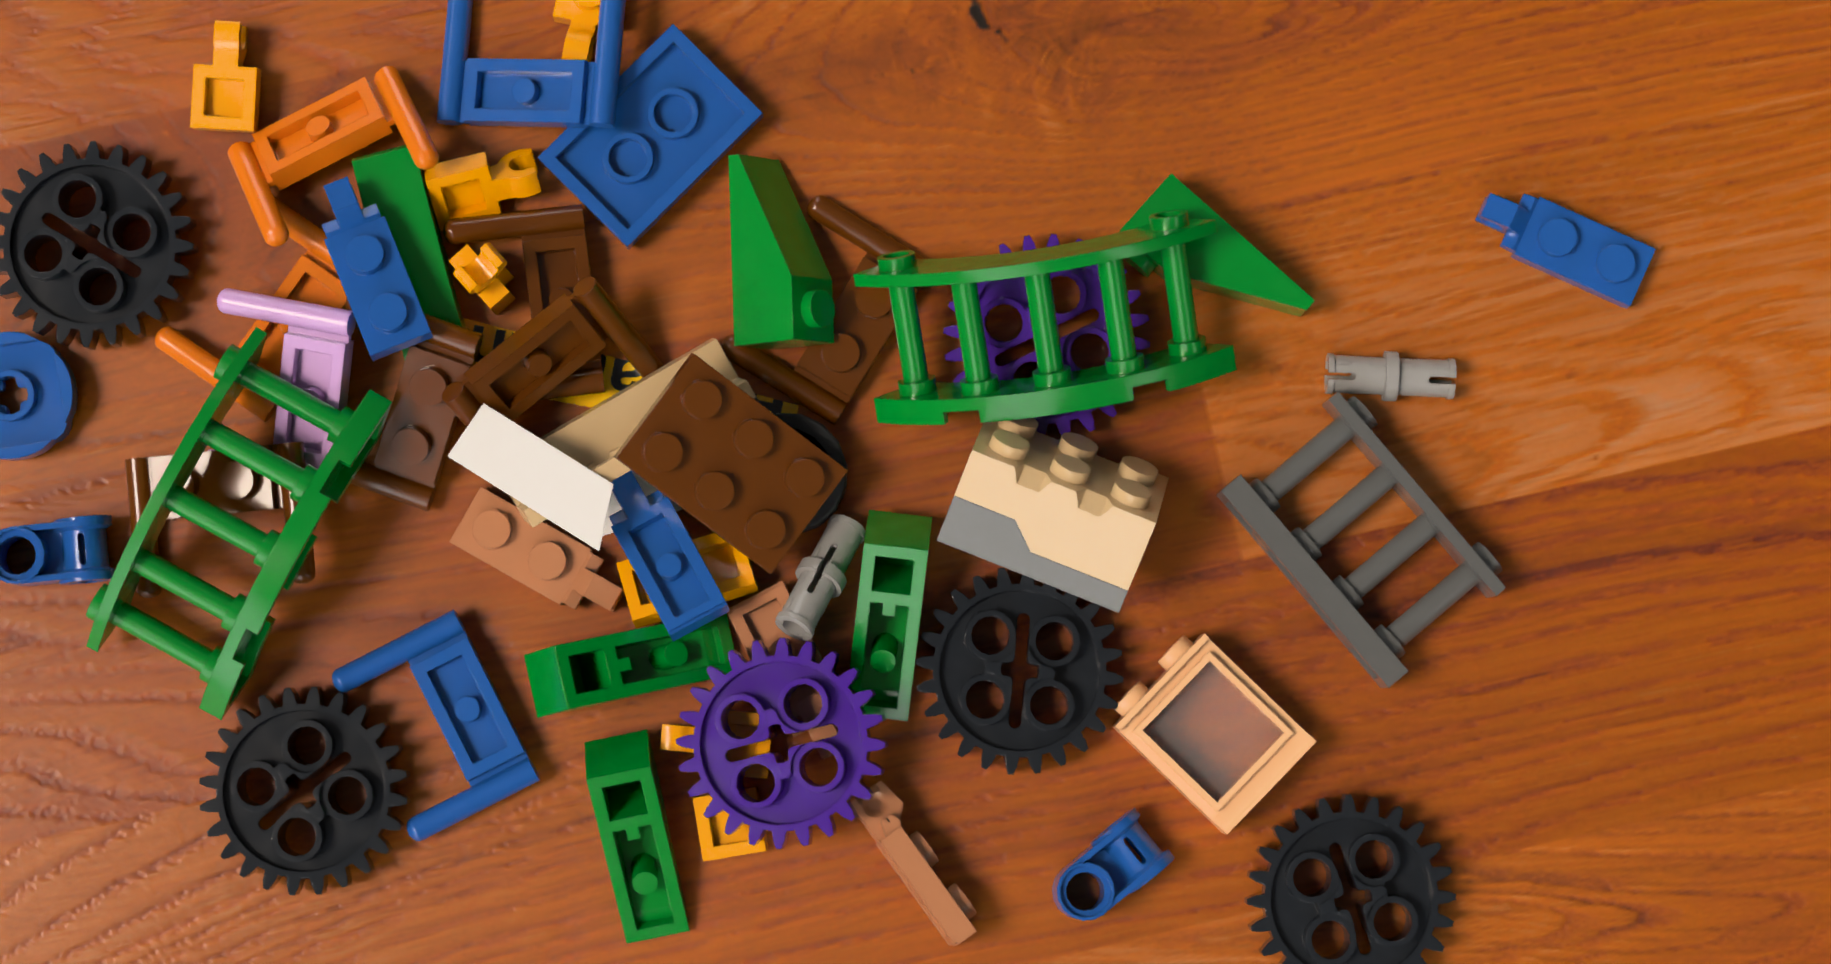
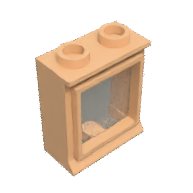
M1205 633L1199 635L1193 642L1183 635L1158 660V663L1165 669L1162 675L1149 688L1141 681H1138L1120 699L1117 709L1114 710L1121 717L1112 727L1221 833L1228 834L1317 741L1278 706Z

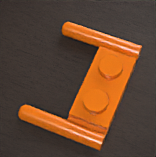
M382 67L376 72L374 80L369 83L366 77H363L253 133L254 141L251 143L239 141L229 147L227 155L262 236L268 245L278 247L285 244L289 238V230L270 187L276 185L280 191L393 133L390 127L393 124H396L415 165L419 169L429 170L436 166L439 161V154L395 67Z
M274 197L289 230V238L307 249V252L301 255L273 296L346 310L345 302L347 296L324 239H327L324 230ZM256 319L238 347L241 348L256 327L266 332L267 337L258 365L280 377L284 333L288 332V325ZM166 326L157 332L154 342L158 349L213 387L216 386L219 380L213 376L220 361L218 358L173 327ZM245 387L235 401L264 422H267L277 409L276 404Z

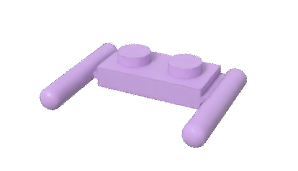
M225 288L219 293L217 307L222 313L288 325V332L284 333L281 378L341 411L347 406L354 345L351 335L356 325V319L351 310ZM277 405L273 444L304 442L306 466L310 464L318 469L334 444L327 440L329 433Z

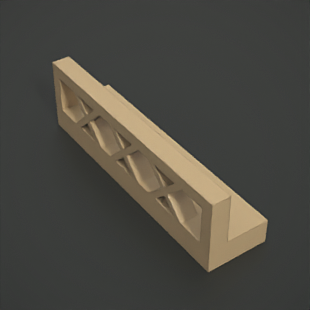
M712 337L545 434L540 439L609 482H612L630 471L629 468L615 459L614 455L691 353L696 354L753 399L756 395L748 381L737 376L718 340ZM510 496L521 516L530 526L535 527L547 520V518Z

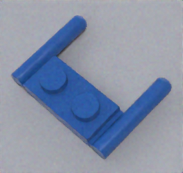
M448 0L437 122L445 125L469 124L471 126L589 128V126L598 128H614L626 0H600L595 62L569 59L468 58L473 0Z
M454 609L337 668L332 674V682L335 688L345 693L408 661L419 687L466 780L471 786L411 817L407 822V832L415 841H423L540 781L538 772L529 758L523 742Z

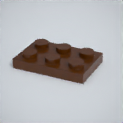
M693 353L689 355L614 455L615 459L769 574L774 571L848 472L847 469Z

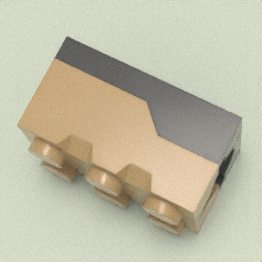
M1034 418L983 423L936 541L1119 613L1157 523L1169 478L1158 474V469L1154 465L1137 457L1125 456L1122 458L1121 463L1117 464L1097 456V444L1083 435L1066 432L1062 434L1060 440L1039 433L1036 431L1038 422Z

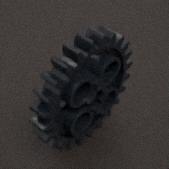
M90 141L86 158L81 159L75 147L70 144H64L63 163L57 164L48 155L41 153L39 161L43 173L36 177L32 173L20 168L17 172L25 185L23 191L18 193L4 188L1 191L3 197L13 206L10 213L0 212V225L5 227L4 235H0V251H3L4 257L0 259V275H9L10 277L0 287V296L5 299L21 296L12 314L24 320L38 313L32 331L42 336L49 333L57 324V342L65 346L71 344L78 331H80L83 347L89 350L96 349L100 333L103 332L110 345L115 347L122 346V328L128 327L130 331L140 338L146 337L144 317L150 315L165 323L168 318L160 306L163 299L167 298L181 303L185 299L172 286L175 278L194 279L195 273L180 264L181 256H188L199 252L198 246L186 240H181V234L197 226L196 221L191 217L175 215V212L188 201L187 198L180 192L164 196L163 194L170 186L172 178L162 171L147 179L151 171L152 161L144 155H141L128 167L129 153L121 145H117L113 149L108 160L105 159L102 145L96 141ZM83 187H92L96 193L94 209L84 217L73 218L69 210V202L72 195ZM48 214H53L88 236L98 239L101 244L141 268V274L136 278L131 277L95 254L88 253L84 247L45 224V217ZM136 220H147L151 230L148 242L138 250H126L123 244L125 228ZM49 241H58L62 248L60 263L51 271L40 272L36 265L38 249ZM112 273L117 283L114 297L103 305H94L89 295L91 283L102 274Z
M999 568L997 587L989 589L984 580L977 575L973 577V587L976 596L968 599L956 589L950 593L958 609L953 615L944 610H934L933 615L944 627L942 633H922L921 638L936 649L934 656H924L916 659V665L933 670V679L917 685V691L936 693L938 700L924 712L925 716L931 717L941 714L946 716L948 722L942 727L938 736L940 739H944L957 732L962 735L963 739L958 750L959 756H965L975 746L983 749L981 768L987 769L992 764L996 755L1004 756L1007 774L1013 775L1017 768L1019 757H1027L1031 769L1037 774L1041 772L1042 754L1050 753L1052 758L1060 766L1066 764L1063 746L1068 742L1083 752L1089 749L1081 733L1085 727L1098 732L1106 730L1103 722L1095 715L1098 707L1117 709L1118 703L1105 695L1104 689L1105 685L1122 683L1124 677L1106 671V662L1122 656V650L1103 648L1101 642L1115 628L1113 624L1094 627L1090 621L1098 612L1100 605L1092 603L1080 609L1075 604L1078 599L1077 596L1067 592L1061 595L1056 592L1055 587L1045 583L1042 587L1034 585V579L1021 575L1019 584H1011L1005 568ZM1024 613L1030 618L1026 663L1037 667L1036 678L1026 679L1023 684L1021 724L1017 728H1012L1009 725V710L1013 682L1011 677L1001 674L1002 663L1013 662L1015 658L1017 618L1020 614ZM983 618L998 619L1005 625L1008 631L1007 645L997 654L989 655L982 653L972 642L971 633L973 626ZM1056 623L1062 625L1071 636L1072 645L1070 651L1060 660L1045 658L1036 647L1037 633L1046 624ZM980 681H988L995 684L1000 689L1003 697L1000 711L995 716L987 719L974 716L966 705L968 690L973 684ZM1042 687L1056 688L1063 694L1066 700L1065 714L1054 724L1040 723L1031 712L1030 702L1032 696Z
M293 687L284 689L282 707H278L269 695L259 696L260 716L257 717L247 709L240 708L236 711V714L243 729L240 732L228 728L219 729L218 734L229 746L226 752H206L205 757L220 768L218 775L199 779V784L216 790V798L199 805L200 811L219 812L221 819L207 831L209 837L228 835L231 841L224 848L220 856L222 859H228L242 853L246 859L239 875L243 878L249 877L259 868L264 869L263 888L266 890L273 889L281 877L284 876L287 877L289 895L295 896L300 894L305 878L310 879L316 895L327 892L328 874H332L342 887H347L352 884L349 866L354 864L361 871L371 873L375 868L368 852L373 849L377 852L388 854L393 850L390 843L382 836L384 830H403L406 825L399 818L391 814L393 806L411 803L410 797L394 792V783L410 777V771L392 769L390 761L397 757L404 749L402 745L383 747L380 743V740L390 728L387 722L374 725L371 728L364 725L371 710V707L367 704H362L351 714L346 713L348 694L338 692L329 706L324 705L322 687H311L305 704L301 703L299 694ZM308 727H313L320 731L326 744L324 755L313 764L304 762L298 756L295 746L297 736ZM343 752H348L351 755V761L346 766L315 787L312 792L317 800L315 804L309 801L297 803L288 809L269 829L265 830L260 826V821L273 809L281 806L298 792L299 787L294 781L297 777L302 780L315 778ZM257 768L266 769L275 780L274 795L263 805L251 800L246 792L247 778ZM348 776L357 778L366 789L365 804L354 814L341 809L335 795L338 784ZM298 817L310 822L316 833L314 846L306 854L294 852L286 841L287 827L292 820Z
M1342 794L1338 812H1333L1328 802L1320 797L1315 802V818L1310 819L1302 810L1294 808L1291 811L1296 829L1290 832L1276 824L1271 827L1275 837L1280 842L1276 850L1265 846H1257L1256 851L1269 863L1266 870H1249L1247 872L1249 878L1263 885L1262 893L1245 897L1244 903L1262 908L1263 916L1248 924L1249 930L1256 932L1268 931L1271 936L1259 948L1261 955L1267 956L1281 952L1284 956L1278 964H1426L1420 955L1424 948L1443 952L1445 947L1431 934L1434 927H1453L1454 921L1438 913V905L1456 900V894L1440 890L1437 886V881L1447 877L1452 873V870L1448 866H1432L1429 861L1440 850L1441 845L1439 842H1430L1419 845L1416 842L1425 826L1422 822L1416 821L1404 829L1399 827L1403 814V808L1400 806H1393L1382 818L1379 817V802L1376 797L1369 796L1361 812L1356 811L1351 794ZM1376 840L1385 848L1387 862L1379 874L1365 877L1356 866L1355 856L1363 843ZM1333 843H1338L1341 847L1348 883L1352 888L1364 890L1365 898L1356 902V910L1370 944V951L1367 954H1361L1358 949L1356 932L1350 912L1342 907H1335L1334 899L1343 895V886L1329 851V847ZM1315 858L1322 863L1326 871V880L1319 891L1314 894L1304 895L1297 890L1293 874L1300 862ZM1395 902L1402 907L1405 913L1404 928L1398 935L1392 938H1382L1374 927L1375 914L1381 906L1386 903ZM1325 921H1336L1344 931L1343 946L1337 953L1331 956L1317 954L1312 946L1314 930Z

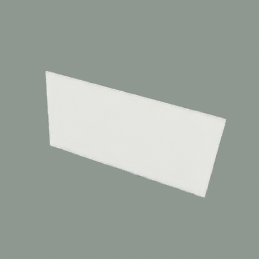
M483 403L448 454V457L600 551L614 484Z

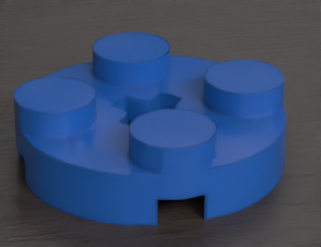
M0 332V393L6 391V381L9 379H15L17 386L27 389L28 392L27 400L21 402L20 411L14 414L10 413L8 406L0 405V459L9 461L26 460L47 452L52 446L63 441L69 435L78 405L77 383L69 363L54 346L25 333Z

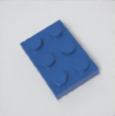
M672 24L619 77L615 127L598 128L589 126V128H567L538 156V159L630 250L764 116Z

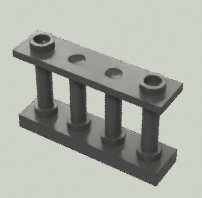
M1337 392L1322 404L1323 408L1334 419L1329 425L1263 481L1255 478L1252 482L1248 483L1240 474L1218 492L1216 496L1380 688H1389L1408 672L1399 661L1406 654L1403 647L1475 585L1486 598L1494 597L1501 593L1506 587L1497 578V575L1503 569L1496 558L1480 542H1476L1472 547L1373 433L1372 429L1378 423L1365 405L1355 396L1346 401ZM1351 439L1376 469L1304 530L1296 527L1292 532H1289L1274 514L1281 507L1278 501ZM1393 488L1417 518L1345 579L1339 575L1331 581L1316 563L1322 556L1320 549ZM1435 537L1459 566L1387 628L1380 624L1373 630L1357 611L1364 605L1361 598L1430 539Z

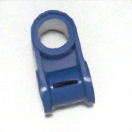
M89 515L57 519L51 523L11 526L0 530V580L18 586L57 583L59 585H75L110 581L115 569L110 567L106 529L112 526V516ZM27 539L34 546L36 552L35 562L25 573L15 574L8 567L6 560L7 552L16 541Z
M1135 807L1102 831L1090 843L1091 845L1062 868L1056 875L1052 886L1053 900L1057 908L1066 916L1082 921L1095 920L1104 915L1129 893L1135 892L1149 882L1175 859L1170 850L1162 851L1140 825L1138 819L1141 814ZM1124 838L1140 856L1141 863L1124 843ZM1085 872L1091 874L1097 880L1100 894L1092 907L1079 910L1070 904L1066 888L1073 876Z

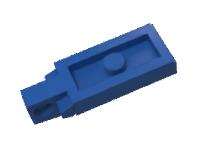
M348 177L324 185L323 187L336 219L322 224L327 237L324 241L372 360H378L433 338L385 216H381L377 204L375 203L361 209Z
M1489 193L1485 197L1475 219L1476 222L1505 234L1500 247L1511 252V258L1626 309L1631 306L1656 250L1649 245L1542 197L1537 199L1525 193L1522 195L1519 204Z
M631 470L611 482L614 484L612 492L622 510L609 516L613 524L611 528L672 641H676L729 612L728 604L669 498H664L663 494L658 490L645 496Z

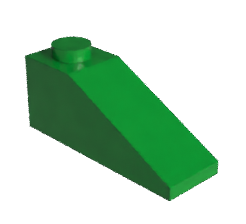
M742 154L728 155L734 346L777 350L834 343L833 319L835 316V304L833 301L832 278L780 161Z
M1172 173L1119 231L1122 232L1150 224L1149 216L1151 214L1174 209L1187 210L1189 219L1216 220L1217 233L1186 242L1192 288L1299 317L1315 301ZM1160 250L1124 258L1143 276L1149 277L1154 271L1165 280Z
M869 510L850 662V669L858 668L861 671L856 682L851 687L855 693L872 689L876 692L873 699L863 706L866 714H884L885 719L908 721L932 517Z
M726 613L674 642L664 624L551 646L526 654L524 658L537 718L711 680L706 670L709 666H716L726 673L732 671L728 652L735 649Z
M648 729L585 742L586 781L627 944L690 931L661 784Z

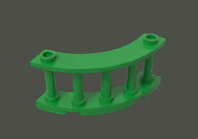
M1174 209L1151 214L1149 216L1150 224L1102 237L1051 247L957 258L916 259V253L913 250L894 251L878 256V266L853 274L855 287L889 288L903 379L897 382V390L874 398L877 422L901 425H945L948 423L947 412L979 410L981 423L1057 415L1133 401V387L1165 380L1166 390L1173 391L1237 370L1233 345L1206 343L1205 335L1198 333L1186 242L1217 233L1216 220L1189 219L1187 210ZM1160 250L1173 338L1167 341V349L1143 355L1141 352H1136L1123 259ZM1097 264L1111 356L1105 358V365L1071 371V366L1064 365L1050 273ZM1024 277L1038 369L1032 372L1033 377L999 380L998 375L991 373L977 282ZM951 285L965 378L961 379L960 382H936L935 375L928 374L915 287Z
M257 327L241 348L231 344L220 359L213 376L219 380L191 424L153 491L122 553L109 585L105 583L101 586L86 613V617L94 621L87 647L98 652L117 626L201 672L199 679L207 683L199 708L220 720L223 719L253 675L261 651L276 620L269 614L282 588L289 590L292 587L317 541V536L312 534L331 500L337 504L339 503L354 476L379 440L392 401L369 390L355 411L347 406L341 411L258 365L267 333ZM244 387L329 433L327 440L334 444L318 469L310 464L304 469L221 424ZM207 446L291 491L290 499L298 504L281 533L272 529L267 534L183 488ZM171 511L255 557L253 563L262 569L248 596L239 593L235 598L151 552ZM142 576L223 620L221 627L230 632L224 646L218 645L213 650L132 606L131 602L140 577Z

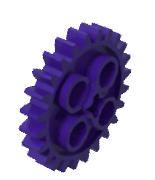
M1051 234L1047 247L1060 245L1057 234ZM1024 236L1023 251L1037 249L1031 236ZM1004 243L999 245L1000 254L1012 252ZM1097 264L1050 273L1051 279L1058 276H1066L1073 279L1079 286L1081 293L1080 301L1076 308L1068 313H1056L1058 325L1090 309H1096L1099 312V318L1096 321L1060 338L1064 365L1071 366V371L1082 370V368L1075 364L1071 355L1072 345L1080 335L1091 333L1102 337L1108 346V357L1111 356ZM1024 277L977 282L991 373L997 374L999 380L1014 379L1018 367L1023 363L1037 362L1035 351L1004 366H999L995 362L998 354L1033 338ZM1139 290L1128 291L1129 304L1141 295ZM949 302L948 307L955 312L954 302ZM1001 304L1015 307L1023 320L1022 330L1019 335L1007 342L999 341L992 337L986 325L987 316L990 311ZM1131 314L1133 328L1149 321L1148 315ZM957 325L944 328V334L959 338ZM1134 336L1136 350L1150 347V341ZM961 347L945 354V359L949 361H963ZM965 371L961 372L953 380V383L960 382L961 379L965 378ZM1114 405L1099 407V409L1111 417L1117 414ZM1096 408L1034 417L1038 422L1036 431L1045 435L1048 424L1056 423L1062 436L1063 433L1071 432V420L1077 418L1087 430L1093 431L1095 426L1091 411Z
M779 638L775 655L770 656L761 640L753 641L752 660L748 662L737 650L729 651L728 659L732 671L726 673L716 666H709L706 670L715 686L711 690L692 687L690 690L691 694L702 704L700 711H683L679 716L687 723L695 726L693 735H686L676 739L677 745L694 749V758L679 765L680 771L698 772L701 778L688 791L690 797L709 793L713 799L707 806L704 816L711 818L723 811L727 812L729 817L726 822L725 833L728 835L735 833L743 824L750 825L748 837L749 844L751 845L759 844L766 830L772 831L776 849L785 848L789 832L795 830L801 844L807 846L812 844V825L815 824L828 837L835 835L837 830L833 815L838 813L850 821L855 820L858 814L850 799L856 796L861 799L870 800L875 795L862 782L864 776L882 775L885 771L882 766L869 760L871 751L888 747V741L871 737L870 728L886 720L885 715L866 714L863 707L873 699L876 692L872 689L855 693L851 687L856 682L861 671L858 668H852L841 675L837 674L835 670L840 654L836 651L830 652L820 663L816 662L815 642L806 641L798 656H793L789 638ZM805 684L815 688L822 699L820 714L810 722L798 720L790 709L792 693L798 687ZM742 700L751 703L759 714L757 730L747 738L737 736L728 725L730 709L735 703ZM829 724H834L838 728V733L834 737L791 747L788 749L789 760L784 761L781 752L765 753L731 762L727 758V753L731 749L775 738L777 736V725H781L784 734L799 733ZM817 748L829 750L837 760L838 771L836 777L827 785L814 783L806 773V759ZM754 764L766 766L772 772L775 779L774 790L764 801L750 797L743 785L745 772Z

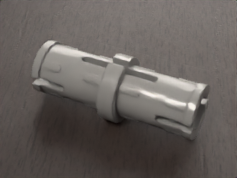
M1384 351L1383 357L1334 355V353H1327L1325 369H1328L1329 373H1351V375H1324L1325 394L1337 392L1381 395L1383 401L1394 402L1397 400L1398 395L1440 397L1450 400L1455 395L1456 384L1452 383L1451 380L1429 379L1430 377L1456 378V360L1453 358H1448L1447 360L1399 358V353L1394 351Z
M841 514L830 516L827 527L811 557L803 558L795 571L798 581L782 611L775 618L777 627L794 639L801 641L812 639L815 628L831 598L840 596L847 583L844 573L859 545L863 543L866 532L860 523L848 516Z

